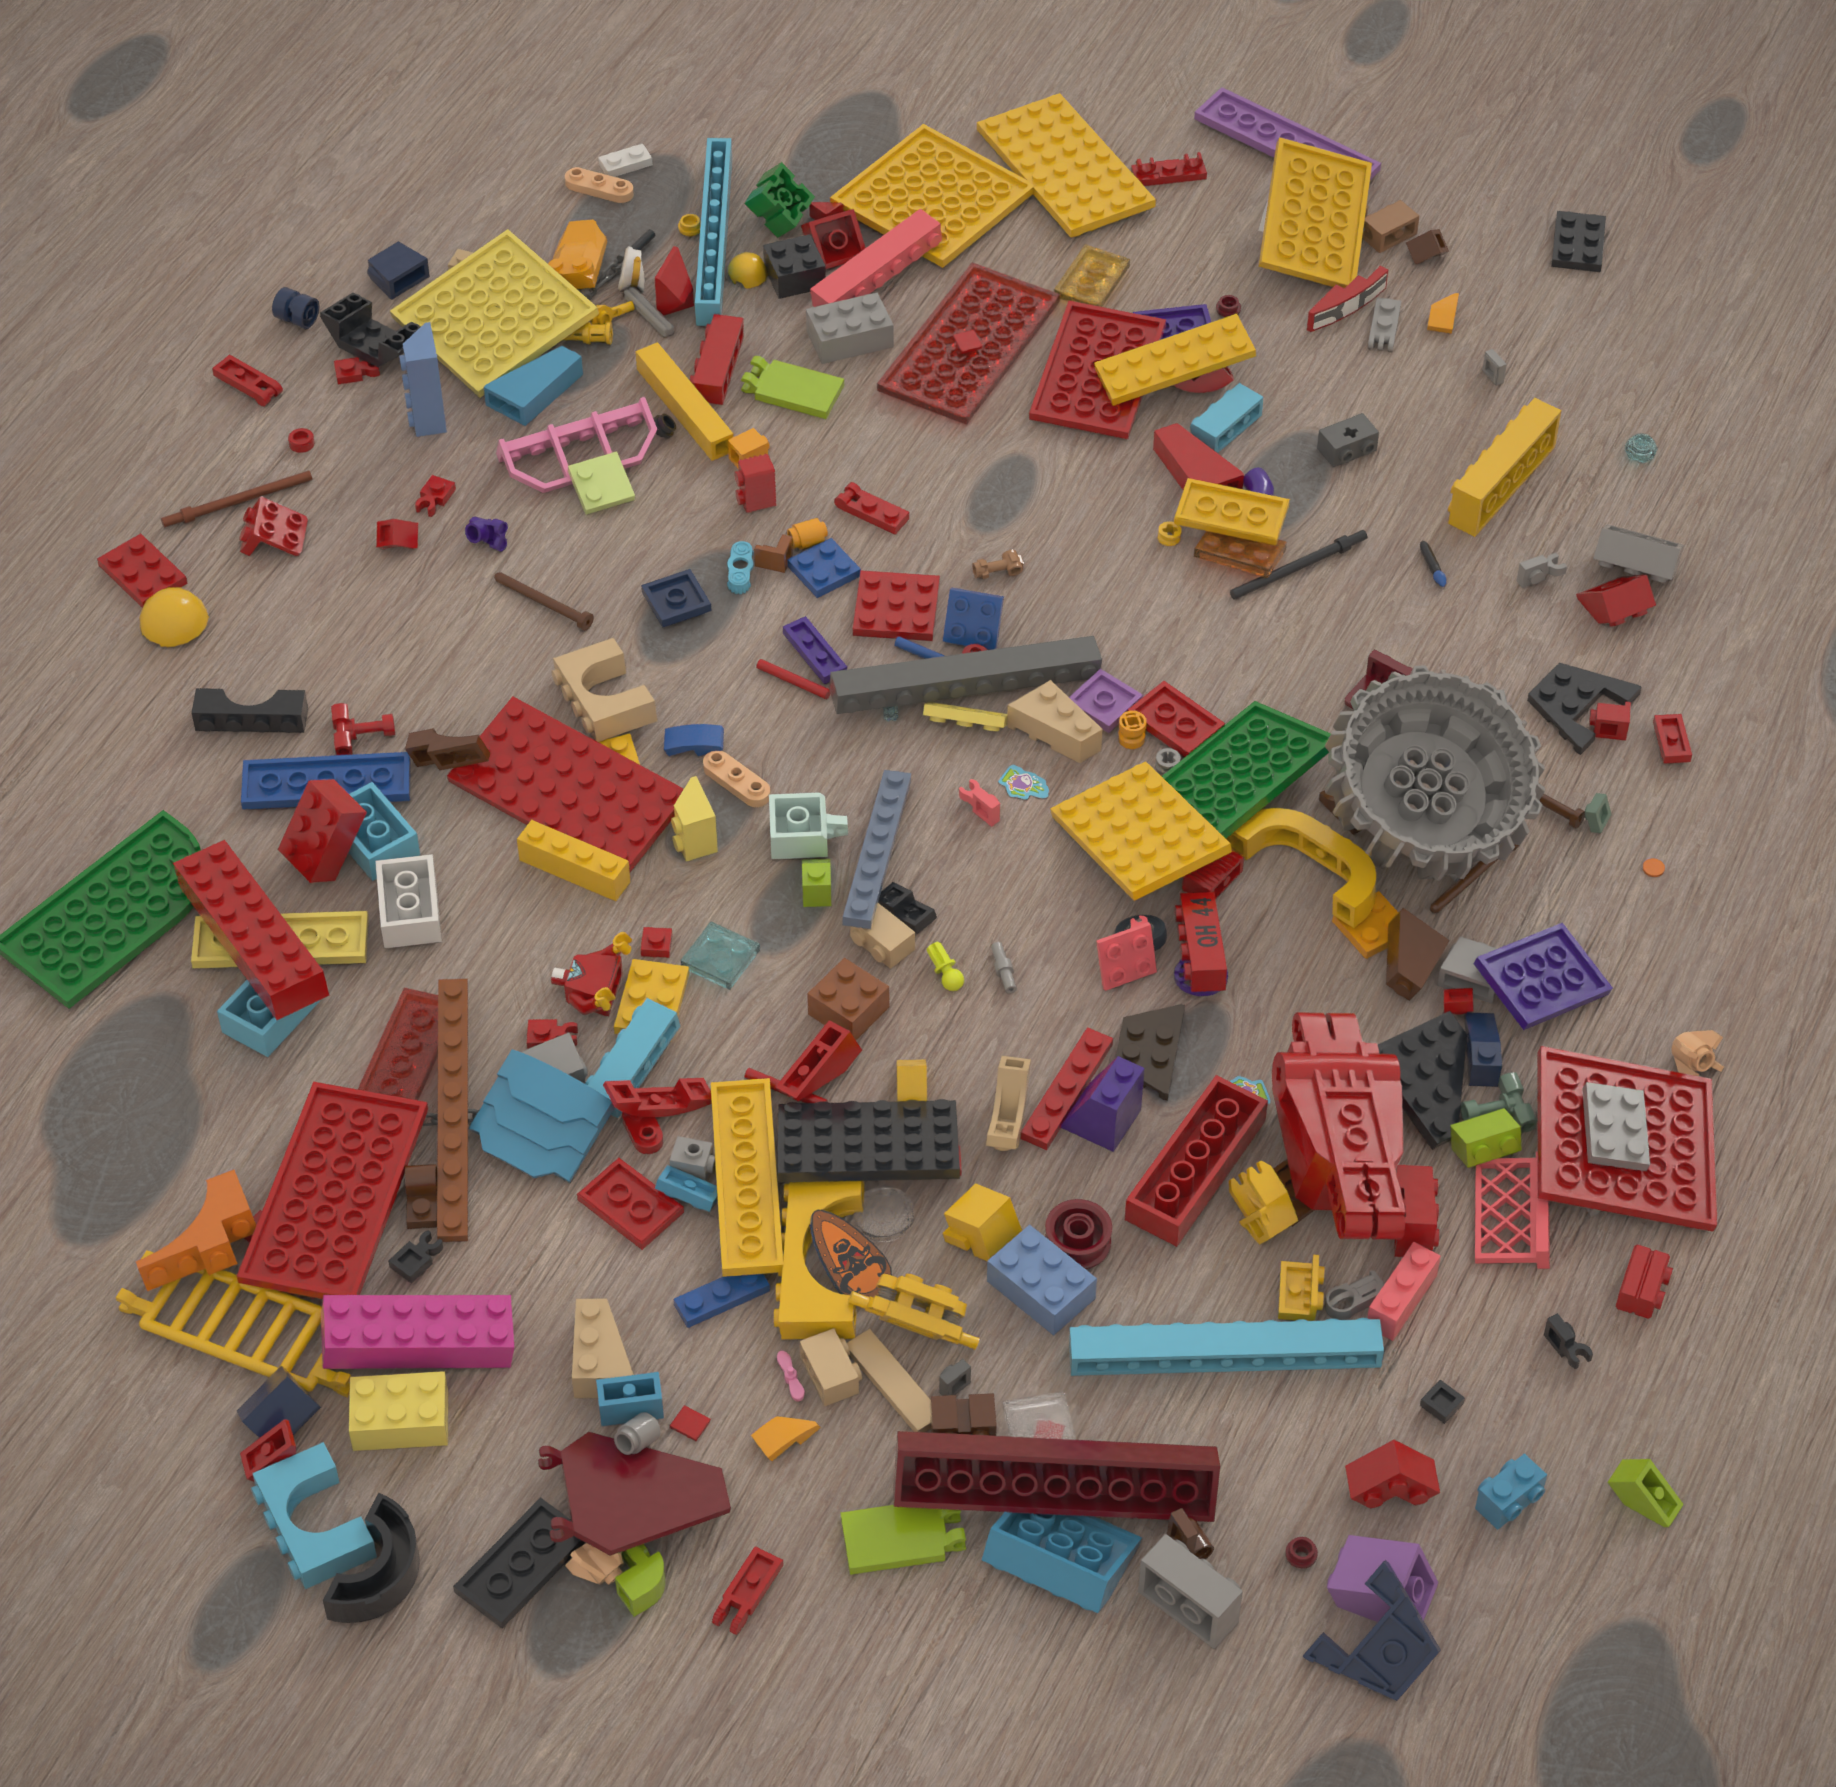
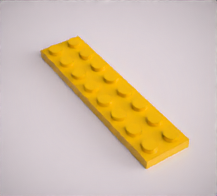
M770 1078L711 1082L722 1276L780 1273L784 1265Z

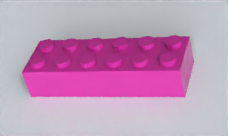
M323 1295L321 1310L323 1369L511 1368L514 1353L511 1295Z

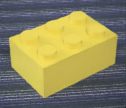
M445 1371L350 1377L349 1435L353 1451L448 1445V1387Z

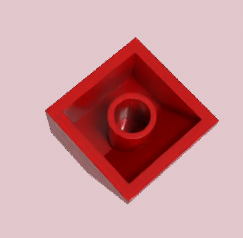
M854 209L801 225L803 235H811L826 269L845 264L866 248Z
M1647 575L1621 576L1576 594L1577 599L1598 624L1609 623L1610 627L1624 623V618L1632 615V618L1643 616L1648 613V608L1656 606Z

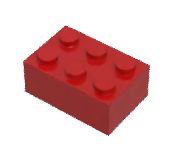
M334 779L309 780L277 850L310 883L335 881L367 811Z

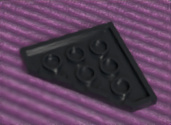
M1451 1011L1378 1044L1380 1054H1395L1397 1056L1402 1085V1108L1432 1150L1451 1141L1450 1125L1459 1123L1467 1033Z

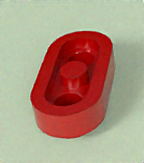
M622 1112L623 1125L636 1150L642 1154L658 1152L663 1146V1132L656 1118L639 1117Z

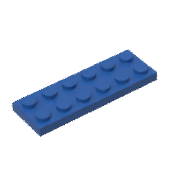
M407 752L243 760L242 810L297 807L309 780L334 779L348 794L373 782L389 802L410 801L411 757Z

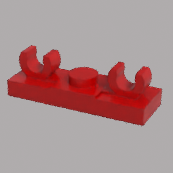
M1197 152V158L1189 159L1187 153L1184 154L1181 160L1173 159L1154 162L1153 157H1151L1149 163L1142 164L1141 159H1137L1136 164L1131 165V172L1143 186L1207 179V171L1200 152Z

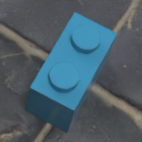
M659 1372L596 1380L601 1426L624 1424L641 1412L649 1413L656 1419L664 1418Z

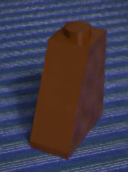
M1402 908L1388 924L1386 985L1392 988L1398 995L1410 1001L1424 986L1450 940L1405 908Z

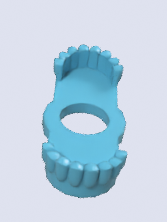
M739 541L732 545L731 556L727 562L729 570L727 587L735 594L746 593V590H749L751 587L750 572L754 567L752 559L754 551L751 544ZM743 560L748 565L743 569H738L733 566V563Z

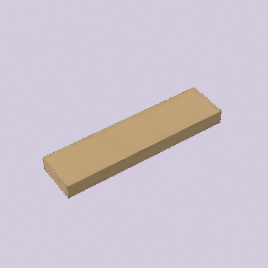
M871 1329L847 1342L850 1352L849 1356L858 1364L860 1369L914 1432H926L929 1430L931 1400Z

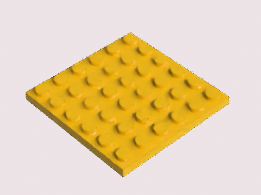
M922 124L832 195L830 202L843 203L844 211L854 209L858 221L883 235L913 213L922 209L941 224L942 241L936 247L923 254L922 257L943 268L1033 195L1035 184Z

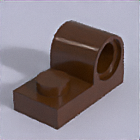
M436 1164L405 1166L407 1229L437 1228Z
M1182 1508L1171 1513L1167 1535L1173 1540L1183 1542L1189 1551L1199 1559L1206 1560L1213 1553L1214 1546L1199 1523L1192 1518H1188Z

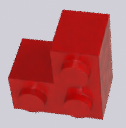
M1392 1440L1345 1465L1350 1498L1370 1509L1381 1506L1385 1501L1395 1496L1415 1506L1421 1505L1440 1493L1434 1459L1396 1440Z

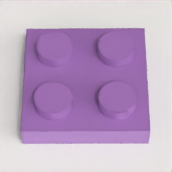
M1099 669L1069 698L1104 731L1110 733L1119 724L1120 716L1143 698V694Z

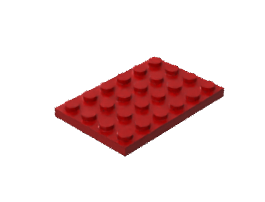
M1068 301L1029 412V420L1129 439L1143 396L1113 406L1095 370L1094 363L1161 340L1166 327V319Z

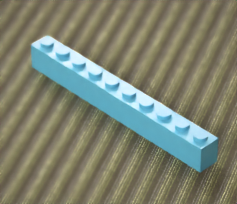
M707 138L695 294L696 326L711 324L714 314L722 315L732 174L731 138Z
M1359 1318L1356 1320L1327 1319L1325 1321L1300 1319L1291 1322L1268 1320L1246 1323L1244 1321L1233 1323L1204 1322L1202 1324L1173 1323L1171 1325L1145 1323L1139 1326L1113 1324L1101 1327L1081 1325L1070 1327L1069 1333L1071 1376L1381 1368L1384 1354L1380 1319Z

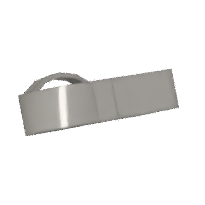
M1370 1271L1369 1276L1350 1285L1345 1283L1332 1288L1326 1295L1325 1310L1327 1314L1333 1319H1349L1354 1314L1371 1305L1384 1286V1282L1375 1271ZM1343 1299H1347L1352 1305L1347 1309H1337L1334 1307Z

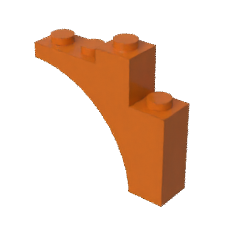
M235 1169L206 1180V1199L201 1211L192 1224L180 1236L162 1249L136 1261L147 1291L206 1269L208 1275L238 1264L230 1243L253 1235L256 1223Z

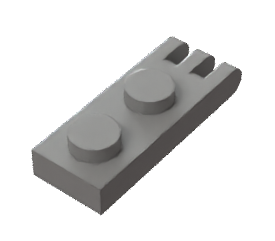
M1377 297L1368 348L1373 349L1374 343L1377 342L1378 350H1383L1385 343L1388 344V351L1393 352L1401 308L1400 300Z

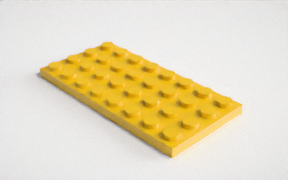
M1060 93L977 122V131L1010 169L1018 176L1035 184L1033 195L1071 238L1156 207V199Z

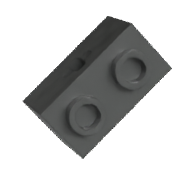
M1361 413L1320 429L1317 449L1332 467H1336L1377 451L1379 431Z

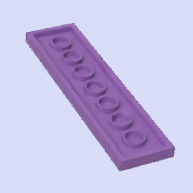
M1222 87L1195 111V120L1272 157L1275 156L1276 142L1280 137L1372 163L1370 180L1381 169L1380 162Z

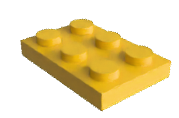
M632 959L614 1024V1034H619L622 1029L627 1028L632 1020L633 1012L638 1006H642L647 998L677 1012L678 1016L689 977V967Z

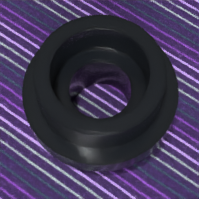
M656 415L653 418L658 436L669 439L674 435L676 424L669 415Z

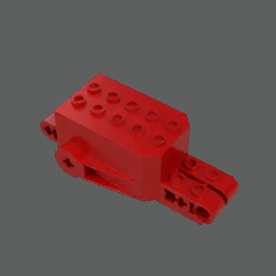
M1296 1012L1292 1020L1294 1042H1291L1287 1052L1276 1053L1272 1065V1092L1295 1197L1312 1210H1332L1336 1231L1340 1239H1369L1371 1237L1372 1239L1401 1240L1405 1231L1404 1215L1406 1211L1396 1173V1167L1403 1155L1402 1085L1398 1058L1395 1054H1380L1377 1043H1365L1362 1041L1358 1020L1354 1013H1326L1325 1015L1324 1013Z

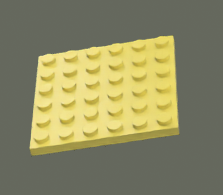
M508 229L390 310L392 318L402 327L410 322L420 326L430 322L437 359L479 398L485 395L484 386L535 360L599 314L598 308Z

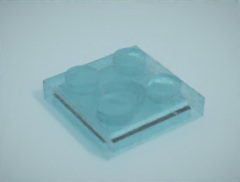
M711 921L683 956L681 966H688L690 972L730 990L759 953L760 944Z

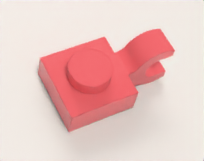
M969 780L971 791L960 787V799L971 804L972 811L991 827L1000 821V803L998 799L980 788L976 780Z

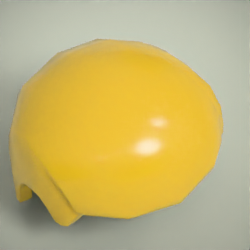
M750 252L738 254L730 261L727 267L732 282L736 284L738 281L747 289L759 286L765 282L768 276L762 258Z

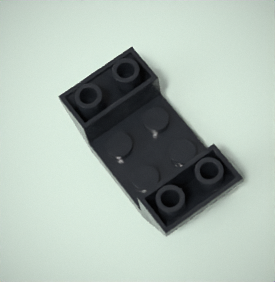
M353 292L320 312V318L340 349L376 367H380L403 354V343L421 327L416 323L410 322L395 331L373 320L372 302Z

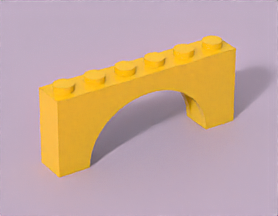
M864 1181L789 1182V1184H784V1202H788L787 1208H782V1226H786L785 1233H781L784 1267L782 1272L778 1273V1276H782L781 1283H776V1301L780 1302L779 1309H774V1327H779L781 1340L807 1339L831 1329H835L839 1339H854L856 1337L857 1310L856 1305L848 1303L850 1295L839 1294L820 1285L809 1273L806 1267V1257L813 1242L810 1229L812 1213L816 1210H824L839 1217L863 1213Z

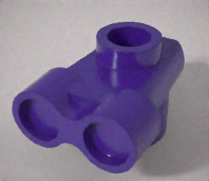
M474 516L465 527V535L471 543L484 541L489 544L490 548L502 552L507 546L505 534L508 524L496 518L491 520Z

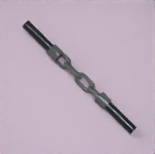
M649 229L630 247L635 250H642L656 236L655 232ZM626 249L617 256V260L614 263L609 264L602 271L601 276L597 278L596 284L601 279L602 281L595 285V288H590L593 290L592 293L588 290L589 288L582 289L579 292L588 300H591L597 293V289L606 282H609L616 276L618 270L622 268ZM609 269L615 270L610 276L605 274Z

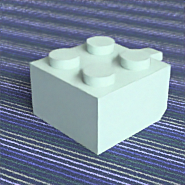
M823 794L769 795L771 859L828 857L827 839L848 835L847 816L826 814L825 796Z

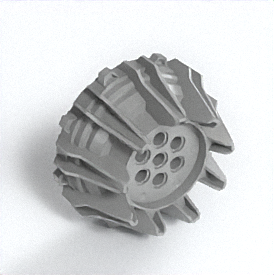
M1414 666L1410 675L1405 676L1393 672L1388 680L1382 684L1376 680L1371 681L1366 691L1360 689L1352 697L1350 703L1354 711H1342L1338 715L1333 725L1336 731H1332L1325 744L1326 749L1329 751L1328 764L1335 767L1337 776L1331 778L1325 788V793L1334 797L1336 807L1333 810V814L1339 817L1344 831H1350L1354 828L1357 830L1367 829L1375 836L1365 853L1369 855L1376 867L1380 869L1390 868L1398 854L1402 853L1410 857L1413 866H1417L1419 879L1435 878L1436 881H1439L1443 876L1456 874L1459 879H1464L1470 871L1473 862L1482 861L1488 864L1496 859L1505 861L1515 848L1514 844L1520 845L1530 831L1525 819L1537 818L1543 805L1539 800L1545 793V787L1538 783V779L1544 772L1545 766L1535 757L1541 744L1537 736L1530 735L1525 730L1527 722L1525 720L1521 721L1516 712L1511 708V703L1503 702L1497 697L1496 688L1486 682L1478 685L1471 682L1469 676L1466 675L1461 677L1449 674L1443 669L1439 673L1429 671L1426 666ZM1408 759L1413 760L1417 765L1411 764ZM1435 762L1442 764L1444 768L1439 767ZM1394 780L1400 781L1403 786L1396 784ZM1422 783H1426L1431 789L1424 787ZM1450 786H1454L1458 791L1452 790ZM1408 804H1413L1417 809L1411 808ZM1436 806L1441 807L1445 812L1439 811Z

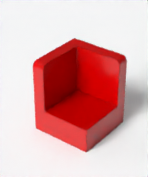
M399 519L377 521L376 548H418V523Z

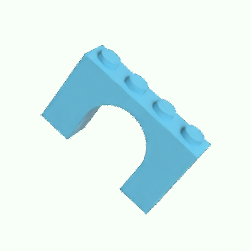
M324 1442L252 1473L256 1486L251 1487V1491L258 1505L264 1504L267 1510L263 1512L265 1521L270 1530L276 1528L279 1536L275 1537L278 1548L282 1555L288 1553L291 1561L287 1564L294 1580L301 1579L305 1589L336 1576L337 1573L341 1574L377 1557L374 1541L361 1516L331 1530L319 1533L303 1531L291 1522L292 1513L302 1500L340 1483L336 1466Z

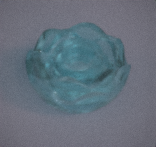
M1640 433L1631 436L1627 440L1625 452L1631 460L1645 463L1654 458L1657 452V445L1651 436Z

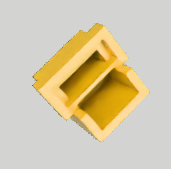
M975 1183L944 1213L949 1227L942 1234L945 1242L966 1251L971 1248L975 1257L988 1261L1022 1231L1010 1197Z

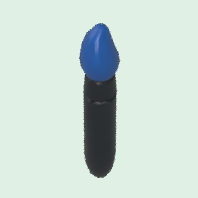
M1422 540L1420 542V550L1433 574V579L1441 587H1444L1447 581L1446 575L1441 571L1430 545Z

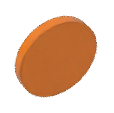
M1647 859L1643 863V871L1648 876L1659 877L1664 873L1665 865L1658 859Z

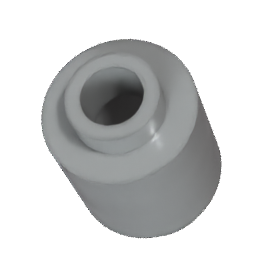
M639 1413L618 1428L614 1437L617 1448L626 1455L639 1453L660 1437L659 1423L649 1413Z

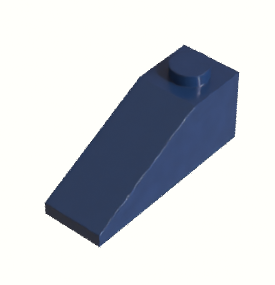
M1467 1012L1464 1015L1465 1032L1467 1033L1469 1086L1498 1087L1502 1070V1055L1494 1013Z

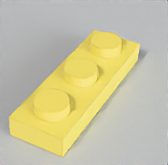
M936 702L924 704L923 715L930 716V721L945 723L946 719L957 720V725L973 727V723L984 725L983 729L990 731H999L1000 727L1004 728L1007 726V714Z

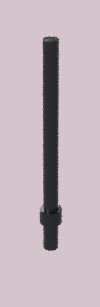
M1361 530L1350 536L1343 535L1326 547L1231 589L1230 595L1235 600L1338 552L1342 554L1351 550L1353 545L1368 538L1365 530Z

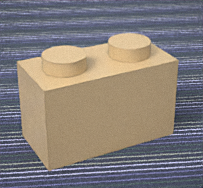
M879 903L871 929L850 926V936L853 942L858 946H863L876 961L884 963L890 969L915 950V932Z
M835 1329L800 1341V1358L824 1407L859 1394V1381L862 1380L858 1364L856 1362L851 1363L848 1357L850 1352L845 1339H839Z

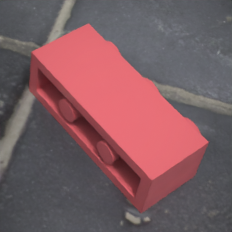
M1415 1242L1412 1243L1369 1306L1367 1318L1380 1319L1382 1336L1393 1341L1437 1277L1441 1257L1439 1254Z

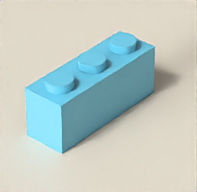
M1241 383L1237 384L1233 389L1226 391L1220 400L1212 403L1200 417H1196L1190 425L1191 434L1215 452H1220L1262 416L1264 397Z

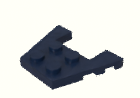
M1385 1560L1364 1584L1389 1605L1390 1609L1350 1655L1323 1632L1305 1652L1303 1657L1312 1663L1317 1662L1328 1667V1670L1334 1673L1343 1674L1358 1681V1684L1398 1701L1438 1655L1441 1649L1390 1563Z

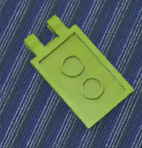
M761 356L753 357L750 365L754 366L751 373L745 372L741 378V381L745 382L741 391L755 394V400L827 419L844 388V378L774 359L769 364Z
M888 1505L840 1512L850 1575L945 1561V1552L966 1550L964 1528H955L947 1533L945 1523L954 1524L961 1522V1510L907 1508Z

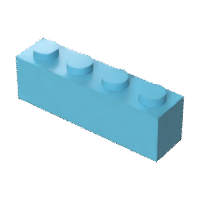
M647 998L642 1006H638L635 1009L631 1022L626 1029H622L619 1032L616 1044L610 1052L604 1054L599 1069L595 1075H591L587 1079L585 1084L608 1099L610 1098L603 1087L605 1081L630 1080L634 1088H639L680 1028L677 1012ZM614 1108L611 1115L619 1118L622 1111Z

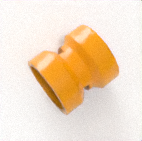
M1137 711L1123 713L1119 718L1120 730L1118 732V741L1121 746L1127 749L1140 748L1145 742L1146 718Z

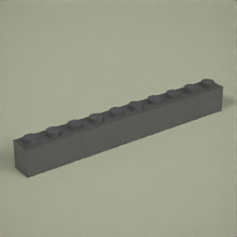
M1087 636L834 671L830 673L829 691L836 714L854 713L921 702H933L942 699L1039 687L1050 680L1054 684L1088 680L1101 669L1102 657L1095 637Z

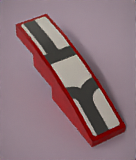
M1379 266L1367 279L1358 275L1346 288L1336 284L1308 312L1307 331L1313 332L1331 325L1370 303L1386 289L1388 269Z

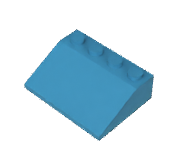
M1004 1512L990 1528L982 1561L991 1564L998 1570L1013 1574L1026 1583L1035 1584L1046 1589L1057 1597L1070 1600L1085 1610L1099 1613L1112 1596L1137 1551L1142 1537L1095 1516Z

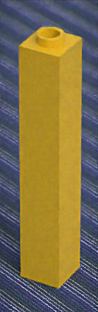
M657 342L635 351L637 371L710 460L714 461L728 455V440L733 438V432Z

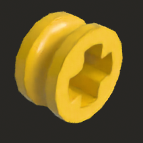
M1171 521L1163 522L1159 526L1157 539L1162 545L1174 546L1181 540L1182 528Z

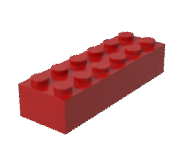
M1215 1075L1127 1197L1124 1220L1177 1247L1265 1123L1268 1100Z

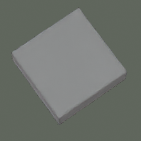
M1493 349L1485 351L1482 371L1496 386L1504 383L1507 364Z

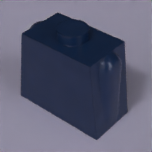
M399 241L368 259V276L391 300L430 277L428 259Z

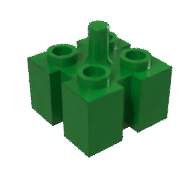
M782 162L762 175L756 184L758 188L751 192L744 203L757 217L763 216L766 219L764 225L777 238L797 226L803 216L801 212L808 209L815 198L802 183L799 185L793 180L795 175Z

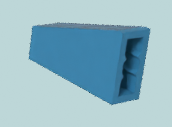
M560 346L484 386L486 406L526 426L583 375L582 356L575 351Z

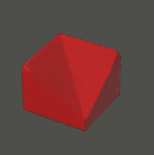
M811 202L809 206V216L814 220L844 212V204L841 202Z

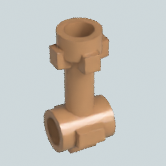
M1008 550L1002 554V560L987 563L986 560L980 559L972 564L975 578L986 579L989 578V573L1007 570L1010 576H1016L1023 571L1024 563L1021 555H1018L1016 550Z

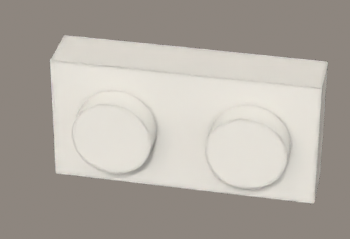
M643 144L598 157L599 165L605 175L613 177L653 165L652 157Z

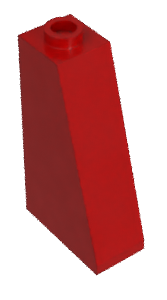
M1178 423L1154 431L1153 450L1182 490H1184L1188 478L1243 489V472Z

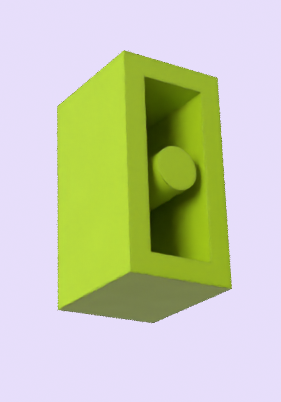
M1505 1108L1450 1125L1452 1150L1467 1168L1522 1151L1521 1126Z

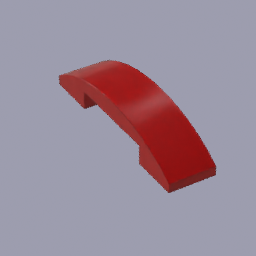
M679 1078L675 1087L634 1088L630 1080L605 1081L603 1084L615 1108L624 1113L639 1117L674 1116L712 1104L711 1090L704 1078Z

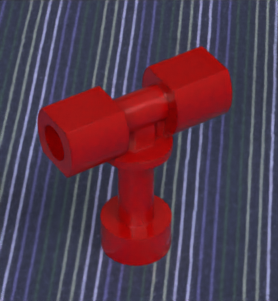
M338 703L331 706L333 728L336 730V733H334L336 755H353L352 740H357V734L384 731V737L395 735L393 714L382 715L381 721L355 723L354 718L349 719L347 704Z

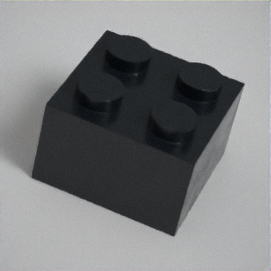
M810 234L763 245L764 264L779 299L811 292L810 289L826 278V266Z

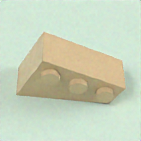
M1051 680L1008 705V728L1012 730L1018 728L1028 733L1030 739L1034 741L1040 739L1050 744L1052 750L1078 763H1082L1101 751L1103 729Z
M576 1299L572 1364L574 1398H598L596 1380L634 1374L608 1300Z

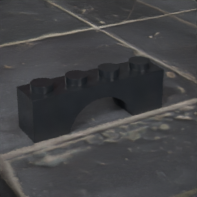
M196 688L191 714L195 731L304 733L308 704L305 690H277L269 700L257 705L247 706L231 701L223 689Z

